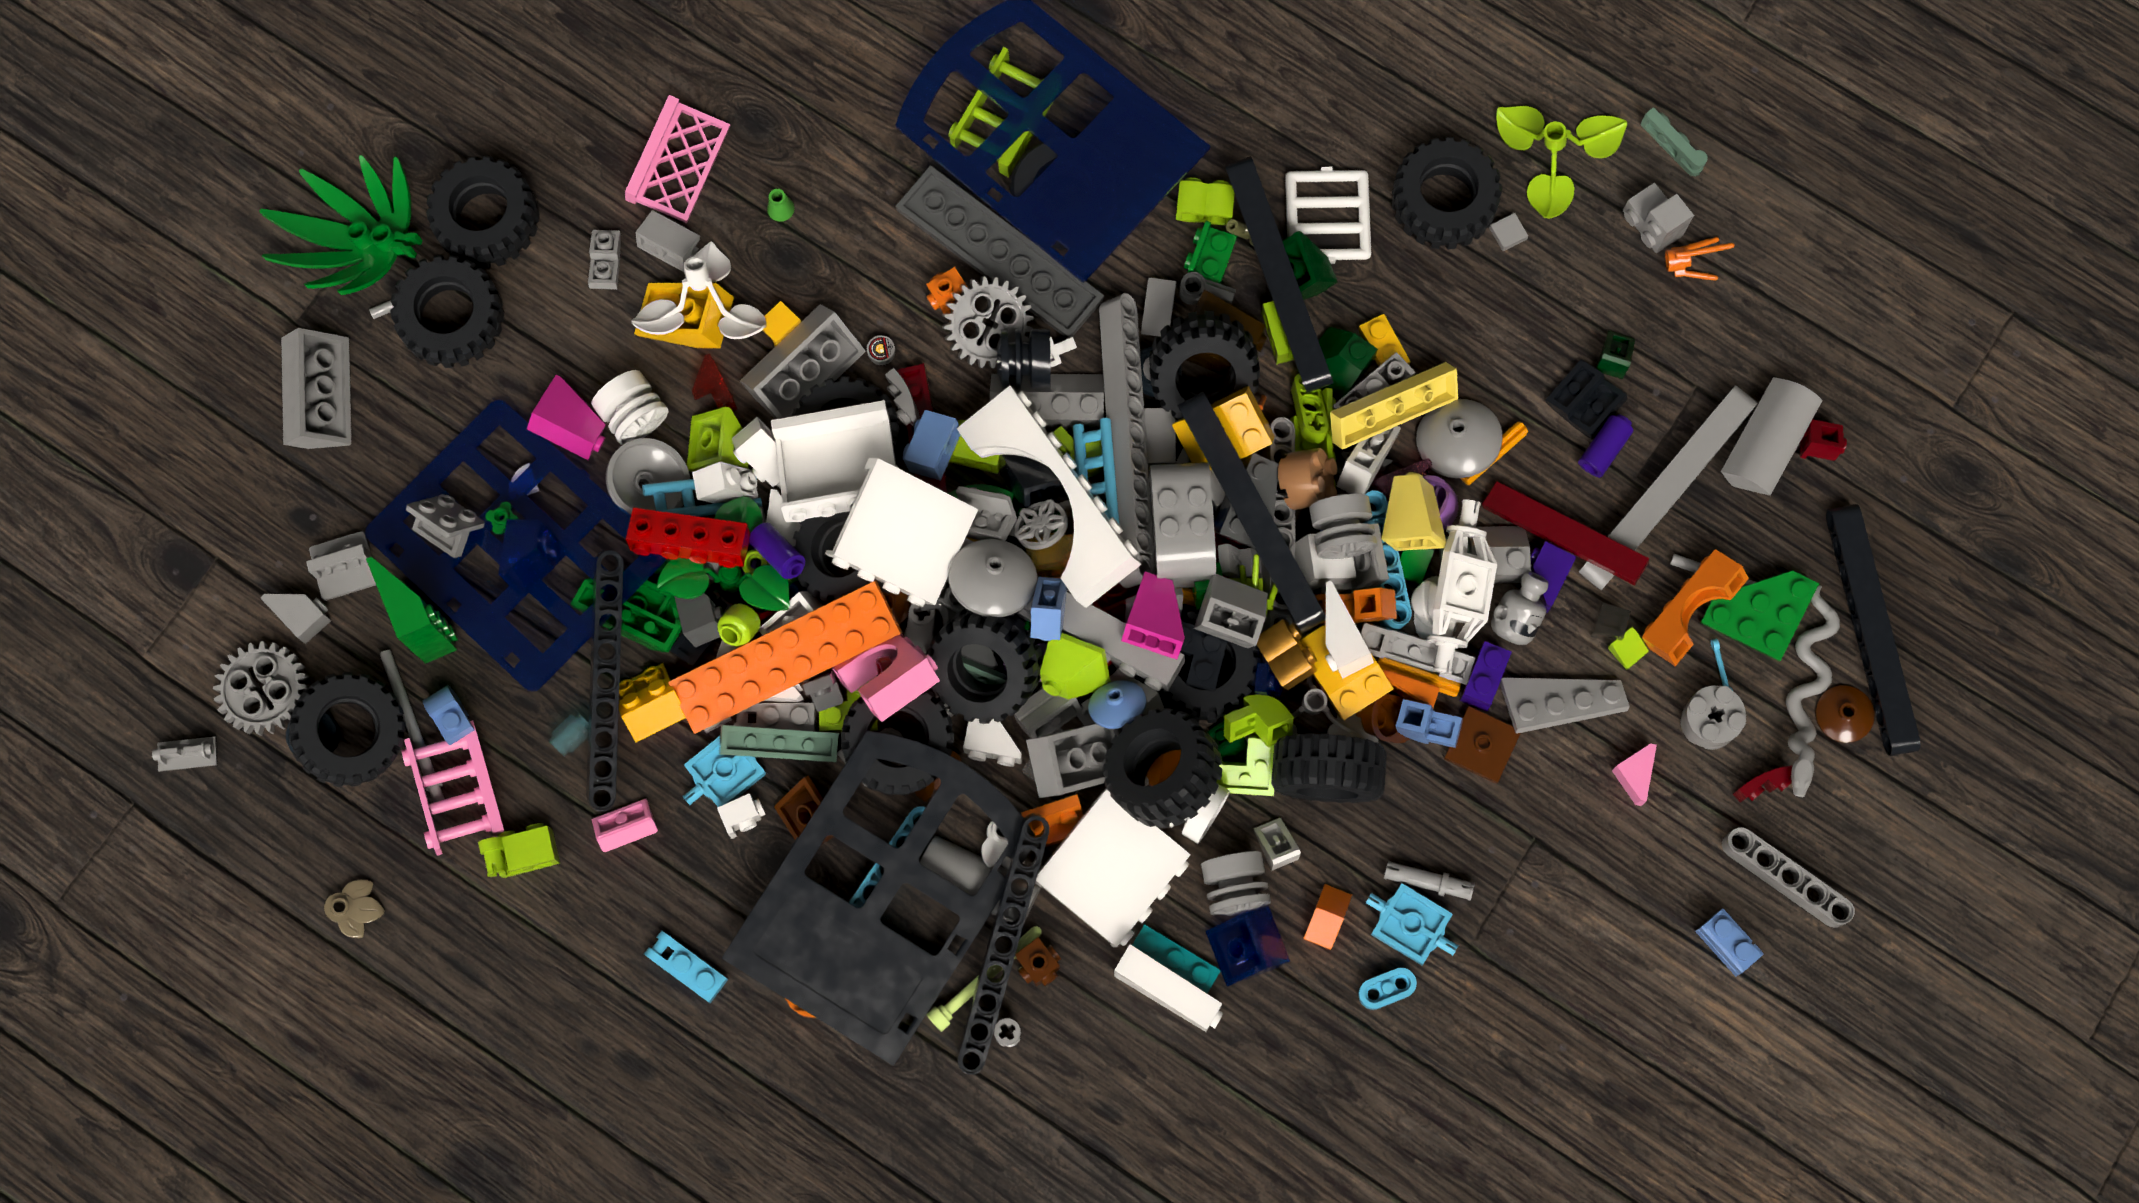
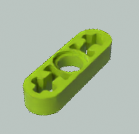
M1299 373L1295 376L1291 392L1300 433L1306 441L1320 443L1325 439L1329 429L1321 388L1305 394L1306 390ZM1310 404L1317 410L1309 411L1303 405Z

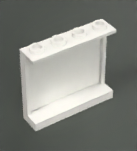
M885 400L771 420L772 432L776 443L782 496L780 507L785 522H801L809 518L830 517L837 513L851 511L869 472L864 469L869 458H879L896 467L890 419Z
M869 458L864 467L869 472L833 550H826L825 554L832 557L831 563L840 568L848 570L850 566L858 570L857 576L869 582H873L876 579L884 583L883 589L898 595L899 592L909 595L907 600L917 606L923 607L924 604L935 605L948 578L952 560L960 551L978 509L879 458Z
M1105 788L1040 868L1035 884L1047 890L1110 942L1112 947H1118L1119 944L1125 946L1134 935V932L1131 930L1138 921L1143 923L1151 914L1153 909L1149 906L1156 898L1161 900L1171 888L1168 883L1173 876L1179 877L1189 866L1186 860L1191 854L1157 826L1149 827L1140 821H1136L1110 796L1111 793Z

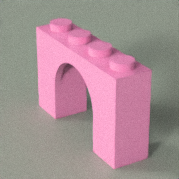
M902 633L832 667L841 684L850 693L858 689L870 711L881 722L940 681L935 673L938 667L930 655H925L918 645L914 646L912 641L907 636L904 637ZM889 655L892 664L878 675L876 668L877 657Z

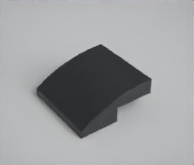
M1581 359L1545 401L1563 419L1592 440L1609 416L1614 415L1625 403L1627 394L1606 381L1602 372Z

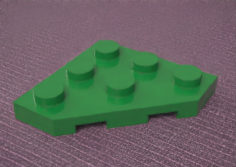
M1790 571L1741 587L1731 600H1711L1700 623L1780 662L1819 583L1795 571Z

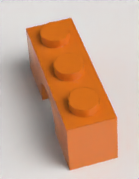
M1372 588L1354 590L1351 594H1339L1354 623L1397 619L1395 590ZM1326 594L1315 595L1326 615ZM1324 621L1323 623H1321V624H1319V625H1317V626H1315V627H1320V626H1322L1323 624L1326 623V621Z

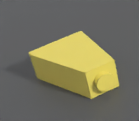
M1408 472L1406 475L1394 476L1381 539L1396 551L1445 548L1446 545L1434 487L1419 473Z

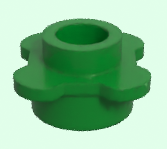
M502 502L500 507L495 510H489L486 513V519L493 525L492 531L495 534L500 535L503 532H509L519 522V518L512 512V505L509 502Z

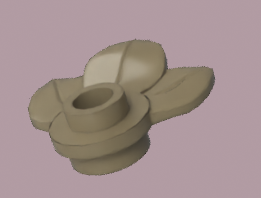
M355 880L349 882L341 893L332 894L325 901L324 912L331 921L337 922L341 932L348 937L363 938L364 923H370L379 919L385 912L379 902L372 897H368L373 887L371 881ZM342 902L345 905L344 911L336 912L333 908L334 904Z

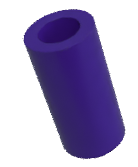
M1620 414L1617 416L1610 415L1578 460L1581 468L1589 474L1601 478L1634 432L1631 427V421Z
M762 523L754 528L750 534L749 542L784 579H792L799 576L804 569L805 558L772 524Z

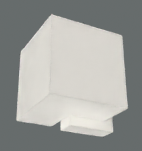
M1308 534L1295 543V560L1312 591L1321 588V593H1326V582L1330 580L1333 582L1338 593L1352 590L1351 581L1356 578L1353 557L1344 559L1319 558L1316 550L1319 544L1315 543L1314 538L1316 534Z

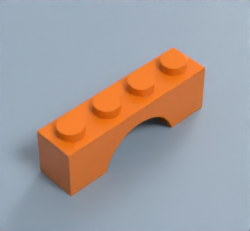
M1716 549L1710 556L1705 557L1699 569L1691 578H1688L1683 583L1681 590L1674 599L1666 603L1659 617L1646 627L1642 639L1647 647L1676 666L1694 645L1688 633V623L1694 611L1702 604L1711 600H1731L1749 579L1743 566Z

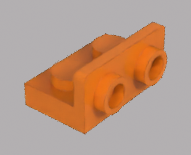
M1077 794L1021 812L1023 818L1029 814L1036 813L1046 819L1050 828L1045 847L1062 842L1083 816ZM1039 820L1031 821L1028 824L1035 836L1039 835L1043 830V823Z

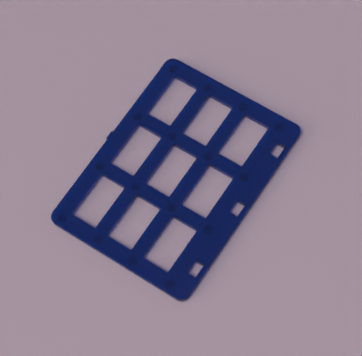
M496 400L490 403L367 526L365 535L372 544L526 690L537 691L592 636L593 604L580 616L549 588L542 579L567 556L593 580L595 558L579 542L602 519L626 540L631 515L617 506L612 498L589 478L590 475L583 468L579 469L547 439L527 430L528 422L506 402ZM499 425L536 458L513 483L476 450ZM464 461L500 496L479 516L480 519L485 521L484 527L469 533L462 556L453 558L446 552L439 556L403 522L411 514L406 511L407 504L442 494L449 495L440 484ZM549 472H552L588 505L565 530L527 496ZM502 502H509L512 505V509L515 508L552 542L528 567L490 533L493 525L487 521L486 513L489 510H495L500 507ZM396 543L405 550L399 558L389 550ZM477 545L515 579L492 604L486 601L454 570ZM657 554L640 555L623 572L622 605L666 561V558ZM601 564L603 570L608 572V570ZM611 584L604 585L602 587L604 592L600 596L605 601L613 599L615 588ZM528 593L567 628L544 653L537 649L505 618ZM453 597L462 604L457 612L446 604ZM608 613L601 616L599 620L600 627L612 616ZM511 652L521 660L515 668L504 659Z

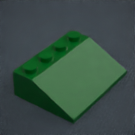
M367 558L366 561L397 638L425 664L457 651L454 641L458 640V636L452 624L449 625L446 618H442L439 611H435L432 604L427 605L416 593L374 558Z

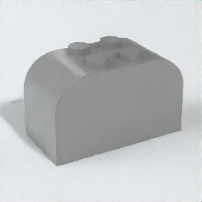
M1209 462L1150 465L1149 483L1155 574L1157 578L1173 580L1174 588L1194 587V582L1210 580L1213 575H1216V547Z

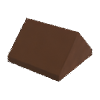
M805 776L774 806L795 840L800 836L823 798L810 777ZM828 835V836L824 839V841L822 842V844L825 843V842H827L828 840H830V839L833 838L834 836Z

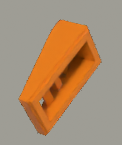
M1387 669L1383 671L1393 687L1392 691L1410 701L1432 705V708H1434L1440 689L1438 686Z

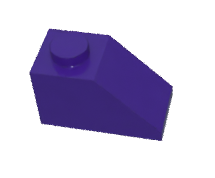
M1545 541L1541 549L1535 547L1530 559L1533 565L1531 572L1544 577L1548 581L1547 591L1539 598L1544 603L1546 613H1548L1577 556Z

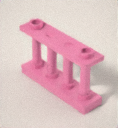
M473 720L470 722L475 730L452 745H449L446 741H441L414 749L410 738L404 739L406 748L401 750L405 766L411 765L428 825L429 831L424 832L428 849L434 848L437 856L443 854L440 846L441 842L486 830V832L492 831L494 837H497L499 833L505 832ZM463 748V750L469 749L471 759L466 761L467 764L421 776L417 760ZM467 775L471 777L477 776L479 787L474 788V791L429 804L425 787ZM478 802V805L484 803L487 814L481 815L482 819L436 831L432 815Z

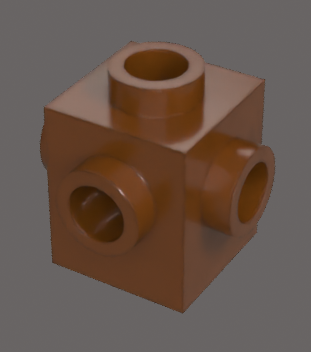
M1039 937L1015 954V959L1021 965L1018 972L1027 984L1033 981L1036 987L1041 983L1047 986L1059 976L1056 972L1060 970V965L1057 963L1061 960L1060 956L1051 945L1046 948ZM1037 961L1044 962V966L1041 968H1036L1034 964Z

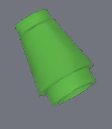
M774 189L769 193L767 213L775 221L788 220L794 213V203L783 190Z

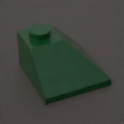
M1297 231L1282 241L1303 300L1317 296L1338 283L1329 258L1301 231Z
M1329 327L1320 338L1319 344L1334 384L1321 389L1332 388L1333 397L1339 401L1357 385L1374 362L1378 349L1355 333Z

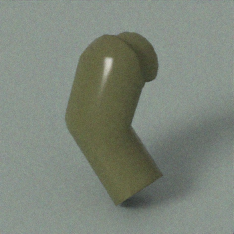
M1234 219L1228 221L1226 229L1229 233L1243 239H1249L1250 244L1254 246L1246 223Z

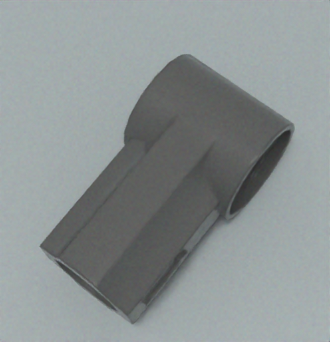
M1189 272L1181 279L1179 297L1184 303L1194 305L1198 303L1203 290H1206L1231 305L1236 289L1207 280L1198 272ZM1194 284L1199 288V291L1190 292L1185 286Z

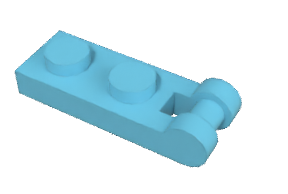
M661 930L656 937L658 938L657 942L652 948L649 947L644 955L707 1002L711 1003L728 979ZM667 946L674 950L668 960L661 956Z

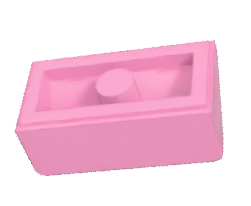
M646 798L591 819L596 839L603 852L626 845L658 831Z

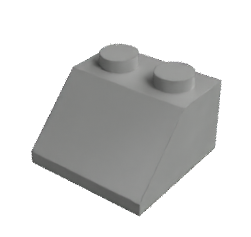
M1519 526L1476 527L1487 532L1486 541L1497 562L1494 583H1521L1522 577L1526 573L1531 572L1530 545L1526 530ZM1469 538L1470 554L1477 556L1473 538Z

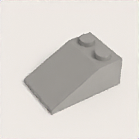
M1095 723L1026 740L1039 798L1062 795L1104 783L1106 777L1103 775V766L1108 762L1105 759L1107 749L1112 748L1113 744L1111 741L1115 734L1119 735L1118 729L1104 728Z

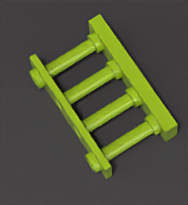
M1003 47L999 55L995 54L989 64L990 71L960 121L954 122L951 126L948 136L950 137L951 148L957 150L963 140L996 157L999 173L1009 178L1062 88V76L1051 72L1048 79L1044 78L1041 80L1009 64V50ZM1004 73L1036 89L1038 95L1034 102L1030 101L1028 103L995 86L1001 74ZM990 95L1023 112L1025 117L1021 124L1017 123L1014 125L982 109V106ZM975 118L1009 134L1011 141L1008 146L1001 148L969 132L968 130Z

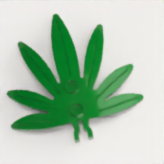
M359 155L365 183L371 200L381 218L380 221H376L360 204L338 188L304 169H299L300 175L317 195L334 211L352 222V224L348 226L324 219L268 209H260L259 212L275 225L299 238L324 247L346 251L262 254V257L267 261L277 264L312 269L336 268L355 264L329 276L304 283L308 289L332 287L351 281L337 290L340 295L363 290L379 281L390 270L399 255L406 254L407 257L416 258L417 253L411 246L414 244L421 245L423 240L417 233H407L411 218V197L404 169L397 157L393 159L392 208L390 198L380 178L366 159Z

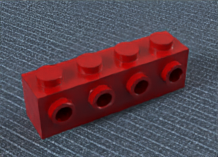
M633 507L626 541L630 551L637 555L648 556L649 554H657L669 560L685 558L698 564L713 562L726 568H734L735 566L744 567L750 531L747 523Z

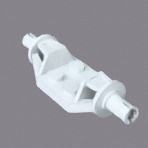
M1462 500L1459 525H1450L1446 529L1449 536L1443 551L1434 602L1432 635L1428 636L1427 639L1428 642L1438 646L1433 671L1442 674H1452L1455 649L1467 648L1468 642L1486 624L1489 616L1497 562L1486 541L1487 532L1476 528L1481 503L1474 500ZM1468 538H1473L1477 556L1467 553ZM1455 623H1465L1458 637H1451Z

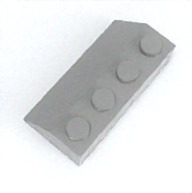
M820 304L753 367L740 382L753 398L775 419L792 417L794 408L800 407L799 400L803 394L809 397L811 395L810 388L816 384L819 388L825 386L824 380L833 378L835 382L866 351L838 315Z
M297 328L281 338L283 445L306 449L351 445L349 337Z
M991 374L990 401L1005 390L1002 389V383L998 374ZM1051 374V388H1032L1029 376H1023L1021 389H1016V376H1009V386L1018 393L1021 390L1026 393L1033 403L1029 406L1033 413L1038 411L1047 422V425L1044 427L1046 430H1056L1060 426L1065 430H1073V425L1083 424L1084 430L1100 429L1099 420L1104 418L1103 374Z

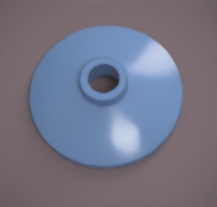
M1124 680L1113 681L1101 686L1093 693L1089 700L1088 710L1090 717L1097 725L1108 729H1119L1126 723L1131 724L1135 721L1134 717L1144 713L1147 700L1143 689L1137 684Z

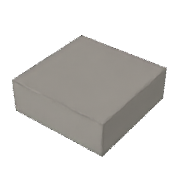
M1515 213L1491 224L1489 227L1502 251L1528 239V234Z

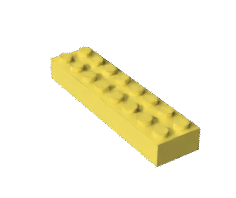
M1445 362L1330 411L1332 443L1341 449H1345L1458 400L1457 369Z

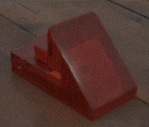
M709 353L704 356L692 389V395L695 400H698L711 393L718 408L722 406L729 407L734 412L738 410Z

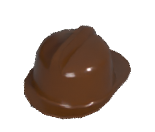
M1385 694L1363 708L1362 711L1357 712L1356 716L1361 718L1362 728L1367 734L1382 741L1405 743L1410 738L1401 735L1396 729L1402 701L1403 699H1408Z

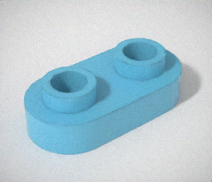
M1397 968L1371 978L1361 985L1358 992L1359 1000L1367 1009L1376 1010L1405 999L1415 991L1417 985L1416 977L1406 968ZM1397 979L1405 981L1406 987L1404 989L1396 987L1395 981ZM1373 989L1378 992L1377 1000H1371L1368 997L1369 990Z

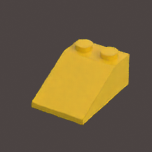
M648 283L641 310L649 303L661 299L670 300L678 306L683 284ZM712 283L724 308L730 312L734 297L717 283ZM689 286L684 309L680 312L684 316V323L677 330L662 335L649 334L638 328H635L634 332L635 335L694 348H721L724 335L721 334L718 323L725 316L719 310L708 287L701 291H695Z
M1249 386L1211 404L1240 459L1273 443L1275 436ZM1182 418L1172 423V427L1191 463L1208 462L1185 419Z
M1326 623L1300 639L1304 649L1309 647L1317 659V662L1314 663L1317 672L1313 676L1342 720H1346L1393 690L1392 685L1373 656V664L1343 679L1338 670L1332 672L1325 658L1329 654L1325 644Z

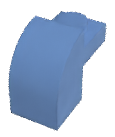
M449 685L422 701L429 716L434 720L449 745L475 730L467 717V711Z
M1403 699L1396 729L1401 735L1421 743L1429 744L1431 742L1456 748L1463 719L1435 712L1432 705Z

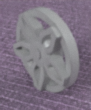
M1052 500L1035 503L1020 511V516L1015 524V535L1019 542L1028 549L1041 550L1048 548L1059 541L1066 532L1068 526L1067 514L1059 504ZM1054 510H1057L1061 516L1054 515ZM1058 528L1056 533L1050 537V533L1052 532V530ZM1035 536L1038 542H1029L1026 540L1033 538Z

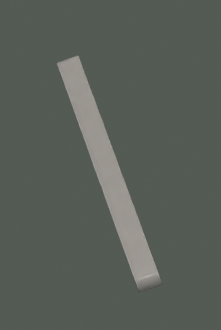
M1123 293L1102 303L1099 307L1106 418L1111 419L1119 524L1123 529L1120 535L1125 541L1129 539L1139 551L1135 556L1141 563L1138 568L1119 582L1123 587L1131 588L1141 583L1145 571L1155 574V557L1137 306L1131 295Z

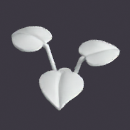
M712 241L684 262L686 278L682 280L683 287L678 306L670 300H656L646 305L631 320L636 328L649 334L662 335L677 330L684 323V316L680 312L684 309L687 290L690 286L695 291L709 288L719 310L725 316L718 323L719 330L725 337L730 339L747 338L759 333L767 325L764 315L750 305H736L730 312L724 308L712 282L725 278L731 271V263Z

